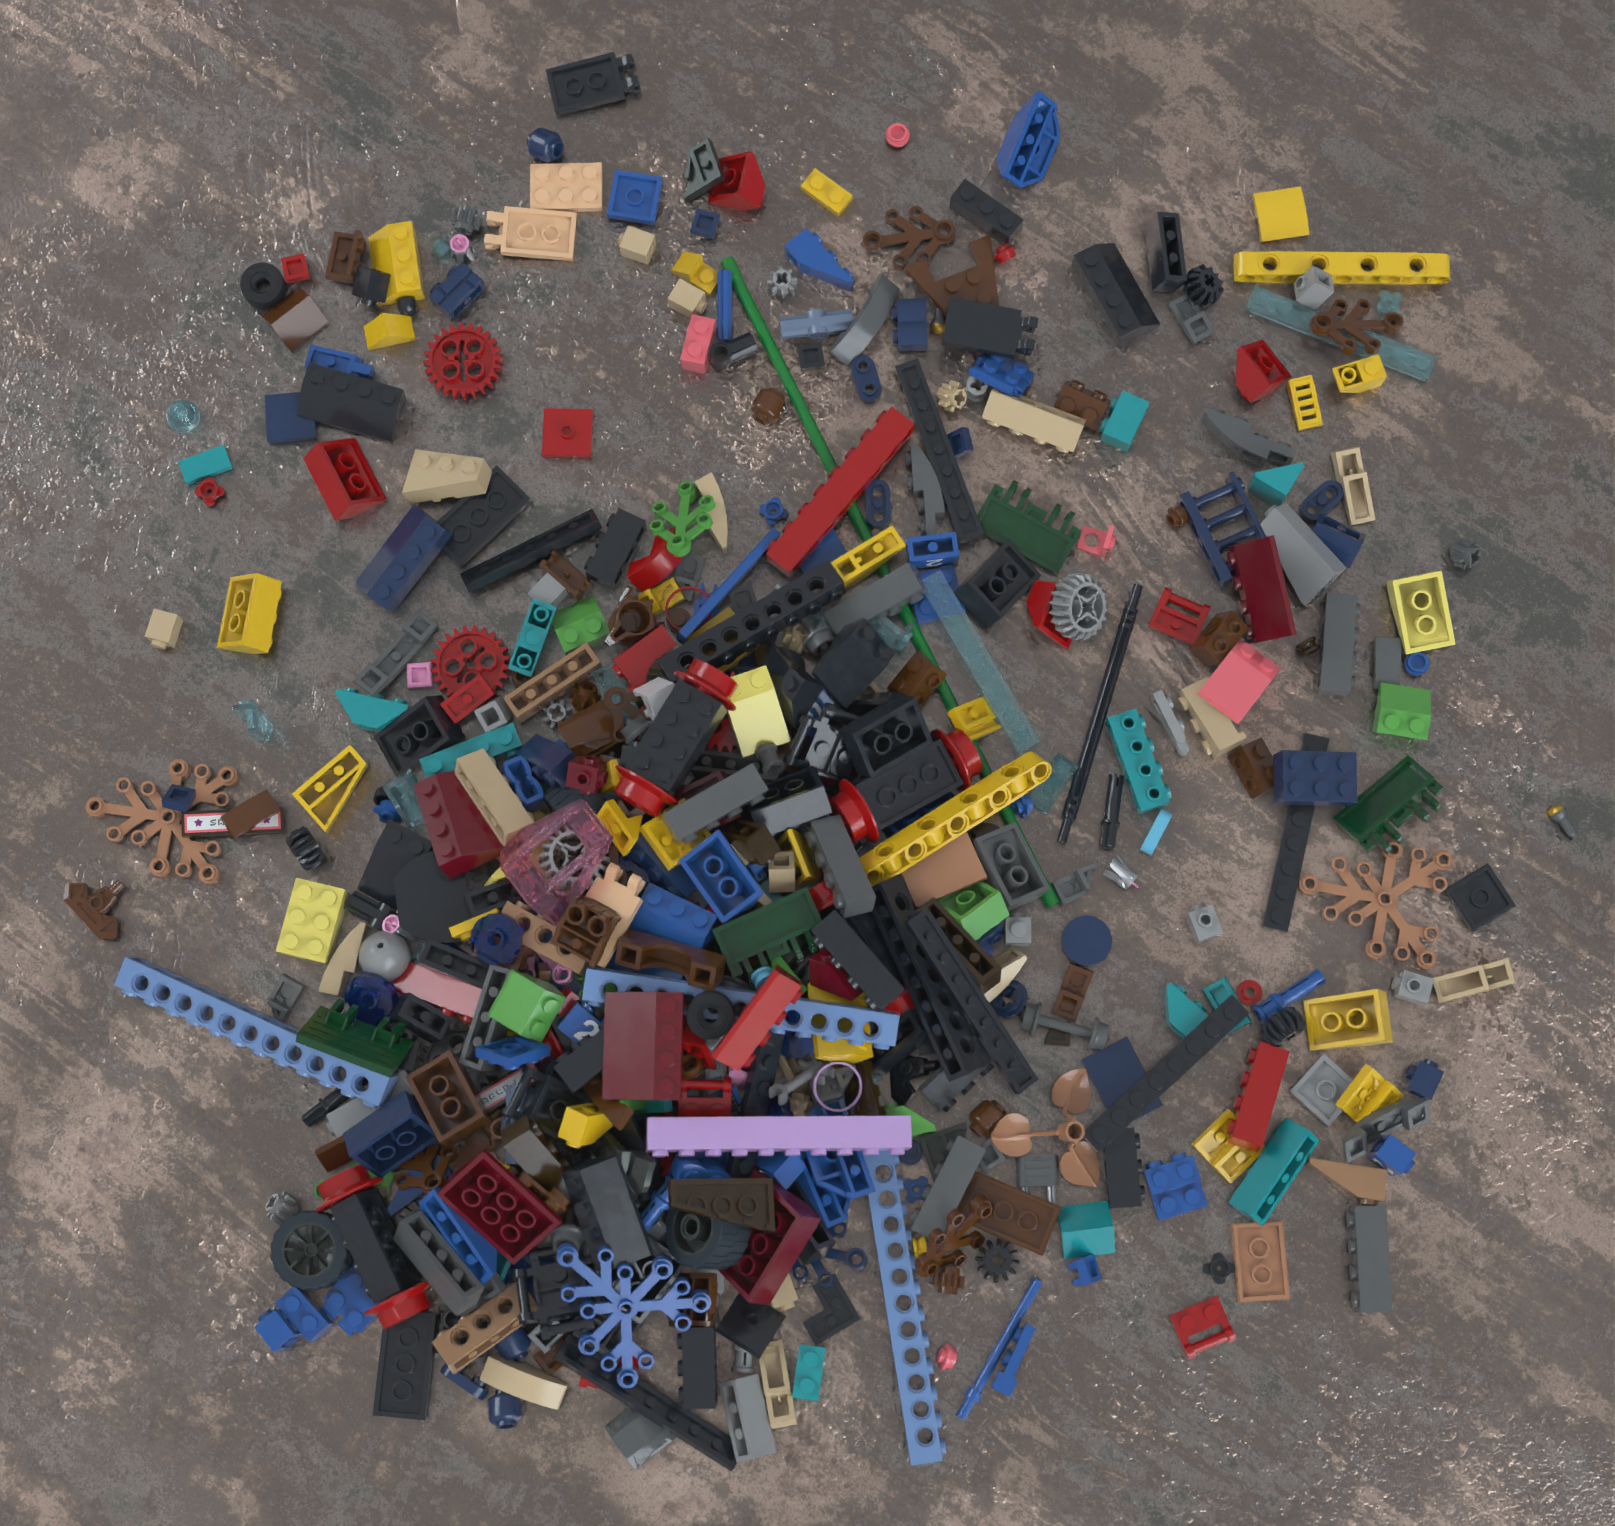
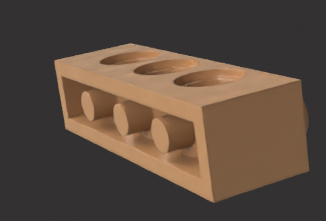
M586 642L503 697V699L521 724L548 706L550 700H557L569 692L572 687H575L576 683L586 681L601 671L603 667Z
M509 901L506 902L493 929L585 977L586 968L590 966L589 962L573 953L567 955L566 949L550 944L551 940L548 943L544 942L545 934L552 931L553 937L556 926L551 924L552 918L541 912L535 916L529 912L531 907L520 901H517L516 905ZM530 920L531 926L524 932L523 924Z
M516 1282L507 1284V1288L502 1290L501 1293L488 1301H483L480 1308L471 1314L468 1313L462 1316L456 1325L441 1331L436 1336V1339L432 1341V1344L453 1375L522 1326L519 1324L518 1319L520 1308ZM528 1292L531 1312L538 1311V1306ZM505 1306H513L508 1313H501ZM491 1321L487 1328L480 1329V1325L483 1322ZM462 1337H469L465 1344L458 1345V1341Z

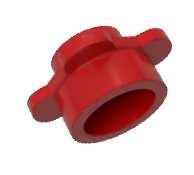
M212 477L206 478L195 489V495L204 499L207 506L214 505L215 500L225 493L224 488L218 486Z

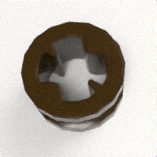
M1315 636L1306 639L1295 647L1296 650L1301 651V658L1307 657L1321 648L1319 644L1315 643Z

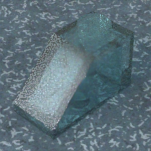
M1059 752L1050 762L1052 771L1049 778L1034 787L1029 794L1033 806L1046 815L1079 768L1077 764Z
M410 768L390 778L383 786L384 791L408 829H412L424 822L413 786L418 781Z

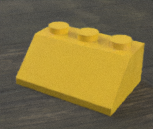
M412 221L387 224L370 235L368 241L372 269L391 274L385 303L377 302V306L396 304L397 300L406 297H415L416 300L425 299L417 234Z
M259 573L230 578L217 643L218 649L249 654L268 653L272 645L273 626L277 620L276 611L282 594V581Z
M810 982L807 983L809 999L867 1007V1002L864 1000V997H866L865 992L853 1001L813 987L810 985ZM815 1014L811 1018L812 1023L817 1027H821L827 1022L826 1017L822 1014ZM846 1017L839 1019L837 1022L838 1027L844 1031L851 1029L853 1025L852 1021ZM867 1022L863 1029L867 1034L871 1035L870 1025ZM813 1034L816 1059L832 1062L840 1061L852 1065L873 1057L872 1043L864 1042L863 1046L848 1044V1039L838 1038L837 1042L822 1040L821 1035Z

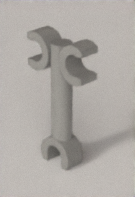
M807 1053L808 1062L798 1059V1068L801 1073L784 1085L776 1084L769 1088V1097L773 1098L779 1095L778 1104L783 1105L787 1103L789 1093L816 1076L817 1072L826 1064L817 1061L814 1053ZM832 1066L825 1068L820 1073L817 1083L820 1085L825 1084L824 1075L834 1078L835 1069Z

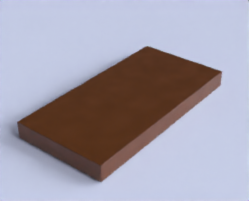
M975 1171L957 1207L964 1215V1220L971 1214L969 1211L970 1202L976 1196L983 1195L991 1202L992 1213L986 1219L979 1218L972 1226L1043 1256L1062 1207Z

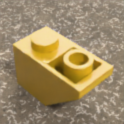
M1379 354L1332 368L1339 392L1360 393L1380 387L1387 377Z

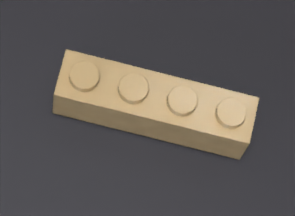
M994 387L991 390L982 418L986 419V422L992 426H1005L1010 428L1009 431L1016 435L1026 434L1031 436L1033 441L1040 444H1046L1047 442L1055 445L1057 450L1064 453L1074 452L1086 423V419L1022 395L1020 397L1013 394L1010 396Z
M484 748L457 758L455 767L456 777L503 847L507 848L531 838L533 826L535 825L534 818L530 812L525 810L518 795L512 791L504 774L501 775L494 758L488 756Z

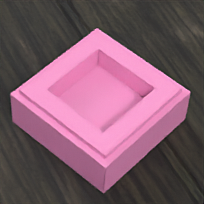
M431 662L407 663V688H433V674L431 673L433 664Z

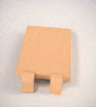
M509 206L504 207V213L487 211V226H500L499 235L485 234V249L495 250L501 248V255L573 261L577 221L576 212Z
M612 862L606 869L604 879L596 877L594 884L586 894V897L595 899L615 910L622 918L617 923L597 965L603 969L606 968L614 954L618 940L625 934L640 908L643 900L637 896L646 883L635 874H632L629 878L627 887L618 883L624 871L620 869V866Z

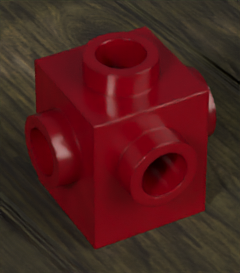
M591 755L575 757L568 764L566 786L579 789V792L582 794H594L607 783V762L599 761L598 757Z

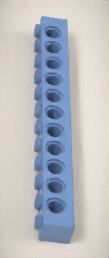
M138 956L124 958L114 984L122 988V993L131 997L139 996L144 999L143 1002L153 1007L161 1006L166 1009L165 1013L171 1016H182L187 1018L186 1022L193 1026L208 1028V1032L218 1037H223L224 1035L230 1038V1042L240 1047L248 1046L253 1049L252 1053L258 1056L274 1058V1063L283 1067L291 1066L297 1069L296 1073L301 1076H313L319 1079L318 1083L330 1088L334 1086L341 1089L340 1093L347 1097L361 1098L366 1106L378 1108L389 1102L398 1081L399 1075L395 1073L389 1078L297 1043L296 1035L300 1030ZM145 978L148 979V987H147V988H146L145 985H144V980H145ZM167 987H168L169 990H170V996H169V998L166 996V988H167ZM188 997H190L192 1001V1005L190 1008L187 1005ZM210 1007L213 1009L212 1018L209 1016ZM231 1017L235 1019L234 1028L230 1024ZM253 1027L257 1029L256 1038L252 1034ZM275 1037L279 1039L278 1048L274 1045ZM297 1047H299L302 1052L300 1059L296 1055ZM319 1057L324 1061L322 1069L318 1065ZM342 1067L346 1070L345 1079L340 1075ZM364 1077L367 1078L369 1082V1086L367 1089H365L362 1084Z
M589 966L586 968L582 1000H588V1005L603 1007L605 1003L604 987L608 982L616 984L618 992H630L632 987L638 986L644 992L665 990L667 992H683L695 997L699 993L708 990L688 985L687 980ZM718 985L714 990L725 994L731 1000L733 1006L737 1002H744L747 1005L757 992L755 990ZM800 997L794 1005L790 1002L784 1009L785 1012L789 1010L798 1011L800 1020L796 1023H791L785 1017L779 1026L774 1023L770 1028V1032L785 1034V1031L788 1030L795 1031L798 1037L811 1038V1034L821 1035L822 1040L837 1042V1039L841 1038L848 1039V1044L863 1046L864 1042L874 1043V1048L889 1050L890 1046H895L900 1012L880 1011V1009L873 1010L868 1007ZM684 1005V1015H686L687 1008H688V1007H686L685 1005ZM706 1008L703 1012V1017L706 1021L707 1019L717 1020L718 1012ZM735 1012L734 1022H735V1020H736V1019L738 1018V1016H739L736 1012ZM815 1014H822L826 1017L827 1022L825 1025L817 1027L812 1023L811 1018ZM849 1018L853 1024L851 1029L847 1031L841 1030L837 1025L839 1019ZM869 1021L875 1022L879 1027L878 1031L872 1035L867 1034L863 1029L865 1023Z
M879 1151V1155L863 1156L876 1189L875 1192L868 1194L910 1462L911 1466L943 1461L942 1454H947L944 1438H939L938 1428L942 1427L940 1411L935 1412L933 1401L938 1400L936 1385H930L929 1374H934L932 1360L931 1358L926 1359L925 1348L929 1347L927 1331L922 1332L920 1322L925 1321L923 1305L918 1306L916 1295H921L919 1280H913L912 1269L916 1268L914 1253H909L908 1243L912 1242L910 1227H905L903 1217L908 1216L906 1201H901L899 1191L904 1190L902 1175L897 1176L895 1165H900L899 1156L889 1155V1151ZM885 1165L889 1168L890 1176L888 1179L880 1180L876 1177L875 1170L878 1166ZM884 1191H890L894 1195V1203L890 1206L882 1205L879 1200L880 1194ZM887 1217L897 1219L899 1226L896 1231L888 1232L885 1230L883 1223ZM891 1243H899L902 1246L903 1253L899 1258H892L888 1254V1247ZM903 1269L906 1272L907 1279L903 1284H896L892 1280L894 1270ZM901 1295H907L911 1299L910 1308L904 1311L898 1309L896 1305V1300ZM906 1321H910L915 1325V1333L910 1337L903 1336L900 1331L901 1325ZM909 1348H916L920 1353V1357L915 1363H909L905 1360V1352ZM915 1374L921 1375L924 1379L923 1386L917 1390L909 1386V1379ZM918 1401H924L928 1405V1411L923 1416H918L913 1412V1406ZM929 1428L932 1431V1439L929 1442L923 1443L918 1440L917 1434L920 1429Z

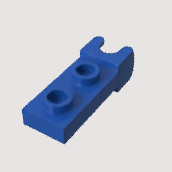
M1026 1323L1023 1328L1018 1326L1012 1339L1016 1342L1012 1352L1007 1350L1001 1363L1005 1368L1003 1372L997 1371L991 1384L992 1389L1009 1397L1011 1396L1018 1381L1014 1376L1035 1332V1327Z

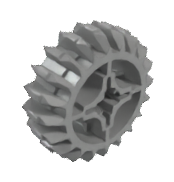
M1072 573L1062 577L1061 582L1055 584L1057 591L1051 592L1053 601L1049 603L1052 605V610L1048 612L1053 615L1051 622L1056 625L1055 630L1061 632V635L1071 638L1072 640L1089 639L1090 636L1096 635L1098 629H1102L1101 622L1106 620L1104 614L1106 611H1109L1106 608V603L1109 600L1104 596L1107 591L1102 588L1103 583L1097 581V577L1087 573Z
M578 823L574 824V830H570L569 825L565 824L564 833L559 828H555L554 833L556 837L550 834L546 837L550 844L542 843L541 848L546 852L540 853L539 858L546 861L540 864V868L549 869L544 873L545 878L554 876L551 881L552 886L561 882L560 891H564L566 885L570 886V893L575 892V886H579V890L585 892V883L591 887L594 884L593 879L595 880L596 877L603 879L600 873H606L607 867L602 864H608L610 858L602 855L607 854L609 849L608 847H600L605 842L604 838L595 840L598 835L596 830L591 835L588 834L589 826L585 825L583 831H580ZM567 840L583 841L578 846H570L567 843L563 844ZM589 847L592 848L596 858L594 868L589 865V861L584 856ZM555 849L560 851V855L565 861L559 870L553 860ZM580 852L579 860H574L569 864V855L575 856ZM572 870H579L582 873H587L586 875L580 877H570L566 875Z

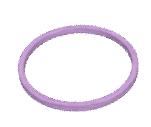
M840 1061L831 1062L824 1065L817 1072L813 1082V1092L816 1100L822 1107L830 1111L841 1112L850 1109L859 1100L862 1093V1080L857 1070L850 1064ZM834 1064H842L851 1068L859 1081V1092L852 1104L842 1109L827 1107L820 1101L816 1092V1082L820 1073L828 1066Z

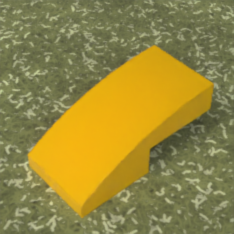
M672 577L656 588L647 589L639 594L638 600L653 599L652 614L657 616L665 612V605L669 596L681 587L675 577ZM683 591L676 593L671 598L668 610L687 600Z

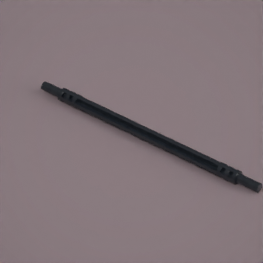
M1133 584L1128 604L1124 606L1123 614L1121 615L1117 634L1061 815L1063 821L1057 837V842L1066 844L1072 822L1076 821L1108 709L1139 611L1137 605L1143 586L1139 584Z

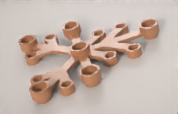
M175 759L170 763L168 768L172 776L170 786L172 784L181 786L182 780L190 775L191 768L185 760ZM181 764L182 770L175 772V766ZM205 764L197 765L194 769V774L197 777L195 784L196 798L188 810L200 802L216 804L221 808L228 807L231 803V798L227 793H213L223 785L226 787L235 786L239 781L238 771L231 766H224L218 771L217 777L207 784V779L211 775V769ZM201 768H206L207 770L204 776L199 775ZM227 771L231 772V777L225 780L223 778L224 773ZM125 777L117 780L116 788L125 794L133 807L110 804L100 797H92L86 802L85 808L87 813L95 818H101L105 814L131 817L118 827L112 826L108 828L106 836L112 842L121 841L126 833L146 819L154 820L145 829L135 830L131 834V841L137 846H143L150 837L161 830L156 857L149 864L150 872L153 875L163 878L171 872L172 865L167 859L173 831L183 845L181 861L175 867L176 874L182 878L189 877L192 873L191 861L193 860L199 868L198 875L202 882L213 885L219 881L221 877L219 868L213 864H208L201 853H207L211 857H216L221 853V845L216 841L204 843L192 841L190 837L183 838L182 826L180 824L181 811L162 807V797L157 792L158 788L153 782L145 781L142 783L140 790L143 795L150 798L157 810L147 809L133 789L132 781ZM127 781L128 787L122 790L121 784ZM148 785L153 786V790L150 793L145 792V788ZM226 796V802L219 804V798ZM98 802V809L92 810V804ZM172 813V819L165 821V815ZM114 830H118V836L113 839L111 833ZM138 834L143 835V839L140 842L135 840ZM215 844L217 850L214 853H210V846ZM158 862L163 863L161 870L155 869V865ZM186 865L188 868L187 872L181 874L180 868ZM211 869L212 875L206 878L204 876L205 871Z
M1394 840L1387 842L1390 846L1396 847V854H1391L1390 852L1387 854L1381 850V855L1385 859L1381 885L1372 874L1370 863L1363 861L1355 868L1356 874L1363 878L1371 891L1361 889L1347 869L1346 859L1341 856L1335 857L1331 861L1330 867L1334 872L1338 873L1346 886L1321 882L1312 874H1306L1299 879L1298 890L1303 895L1309 896L1317 891L1345 897L1335 905L1327 906L1323 909L1322 917L1327 922L1337 919L1341 912L1359 900L1371 902L1359 911H1352L1347 916L1348 924L1352 927H1357L1363 923L1365 918L1377 911L1372 940L1368 941L1364 947L1365 955L1369 959L1378 960L1386 953L1383 937L1388 914L1399 929L1397 948L1393 951L1395 960L1403 962L1410 957L1409 943L1416 953L1414 961L1419 969L1429 970L1435 966L1437 962L1436 954L1430 949H1425L1418 937L1424 938L1427 942H1433L1439 938V930L1435 926L1423 928L1409 925L1396 908L1397 897L1413 886L1429 888L1436 893L1443 892L1448 886L1447 880L1440 876L1434 879L1428 878V876L1435 871H1446L1452 866L1453 857L1448 851L1440 850L1431 857V862L1421 868L1422 861L1427 856L1425 849L1416 847L1411 850L1409 855L1411 859L1409 876L1393 888L1392 883L1396 860L1403 854L1402 845ZM1415 851L1421 852V859H1416L1414 857ZM1440 856H1445L1447 858L1446 864L1440 863ZM1336 860L1343 863L1342 869L1335 867L1334 863ZM1361 865L1368 868L1367 874L1360 872ZM1311 880L1314 883L1313 888H1307L1305 881ZM1436 880H1439L1443 883L1442 889L1436 888ZM1381 895L1388 896L1389 902L1387 904L1381 901ZM1328 909L1334 911V918L1327 917L1326 911ZM1353 914L1359 916V923L1352 922L1351 916ZM1428 930L1435 932L1433 939L1427 936ZM1374 944L1380 946L1381 950L1379 953H1375L1372 950ZM1399 949L1405 951V958L1398 956L1397 952ZM1424 954L1431 957L1430 963L1423 961Z

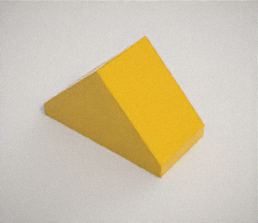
M382 313L363 326L368 350L416 340L411 316Z

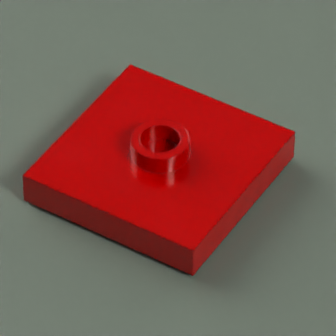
M544 408L542 457L591 458L593 409Z

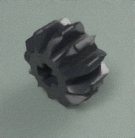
M1203 264L1187 272V281L1183 284L1184 288L1182 291L1188 294L1187 299L1193 300L1194 306L1200 305L1204 308L1219 300L1224 291L1222 287L1224 281L1218 278L1219 273L1213 272L1212 266L1206 268Z
M302 826L292 831L286 837L287 845L303 869L309 871L319 866L325 860V854L308 828Z
M1286 1007L1283 1010H1279L1263 1023L1261 1027L1263 1037L1271 1045L1281 1047L1294 1040L1305 1029L1306 1022L1303 1019L1304 1017L1295 1007Z
M1001 1238L996 1239L995 1248L991 1240H987L988 1251L982 1246L978 1248L985 1256L975 1257L976 1261H984V1265L977 1267V1270H988L983 1277L986 1280L990 1277L991 1273H994V1283H998L999 1274L1002 1275L1004 1281H1008L1009 1278L1005 1271L1008 1270L1011 1274L1015 1275L1017 1271L1010 1267V1265L1020 1264V1261L1017 1259L1011 1260V1256L1016 1255L1018 1251L1015 1249L1008 1253L1007 1250L1011 1246V1242H1006L1004 1247L1001 1248ZM994 1253H1000V1258H1004V1264H999L1000 1268H995V1263L990 1262L991 1256L995 1257Z

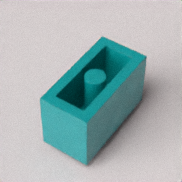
M1124 390L1120 397L1115 396L1109 408L1113 412L1109 419L1104 418L1099 431L1103 432L1101 441L1127 452L1150 402Z
M800 1343L792 1398L812 1401L819 1400L826 1347Z

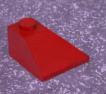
M748 151L719 158L726 179L711 188L708 203L742 211L760 208L766 185L754 153Z
M1263 339L1240 346L1237 349L1236 385L1240 389L1241 395L1250 403L1264 398L1292 378L1291 374Z
M1035 580L1026 602L1034 627L1063 648L1068 649L1072 639L1062 636L1061 632L1055 630L1056 625L1051 622L1053 615L1048 613L1052 610V605L1049 603L1053 601L1051 592L1057 591L1055 584L1058 583Z

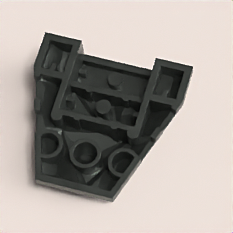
M613 1126L593 1144H590V1159L619 1155L635 1202L639 1208L640 1202L636 1201L640 1192L647 1193L656 1162L646 1151L626 1150L614 1137L612 1129L615 1126Z

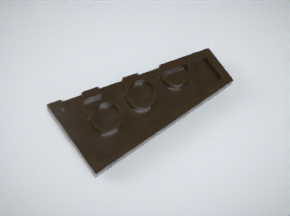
M866 1059L855 1063L856 1070L862 1080V1093L857 1103L847 1110L849 1116L887 1115L885 1106H880L878 1097L881 1095L879 1086L874 1085L871 1073L874 1071L872 1062ZM855 1073L844 1092L846 1107L854 1102L859 1092V1081Z
M773 1178L668 1180L669 1208L770 1233L775 1232Z

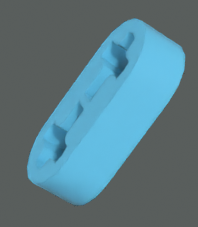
M1161 808L1140 848L1141 851L1152 855L1173 815L1172 813Z

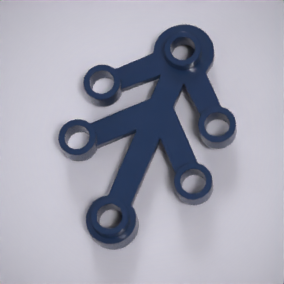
M844 1222L828 1228L834 1238H842L847 1234V1226ZM842 1225L844 1230L841 1233H836V1226ZM831 1248L824 1257L845 1262L855 1271L862 1270L868 1261L865 1252L860 1248H852L848 1252ZM856 1256L862 1258L861 1263L858 1265L853 1264V1259ZM797 1258L792 1267V1274L797 1281L803 1282L808 1279L809 1271L806 1266L800 1264ZM821 1260L810 1263L818 1276L817 1281L823 1288L831 1287L834 1283V1278L829 1271H826ZM799 1269L805 1270L803 1277L796 1276ZM824 1275L830 1276V1281L826 1284L821 1282V1278Z

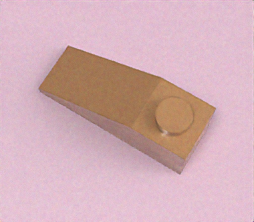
M1308 1158L1305 1162L1307 1166L1353 1198L1361 1199L1360 1204L1376 1206V1201H1384L1388 1170Z

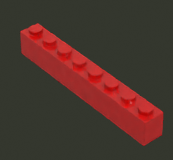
M891 406L887 412L883 410L875 421L877 424L873 429L870 430L868 428L860 438L862 442L856 448L852 447L844 457L846 459L841 466L837 465L829 474L830 479L828 482L817 487L813 493L815 497L811 502H805L797 512L799 516L795 521L792 522L790 520L782 529L783 535L778 541L774 539L766 548L767 561L788 578H791L914 432L915 424Z

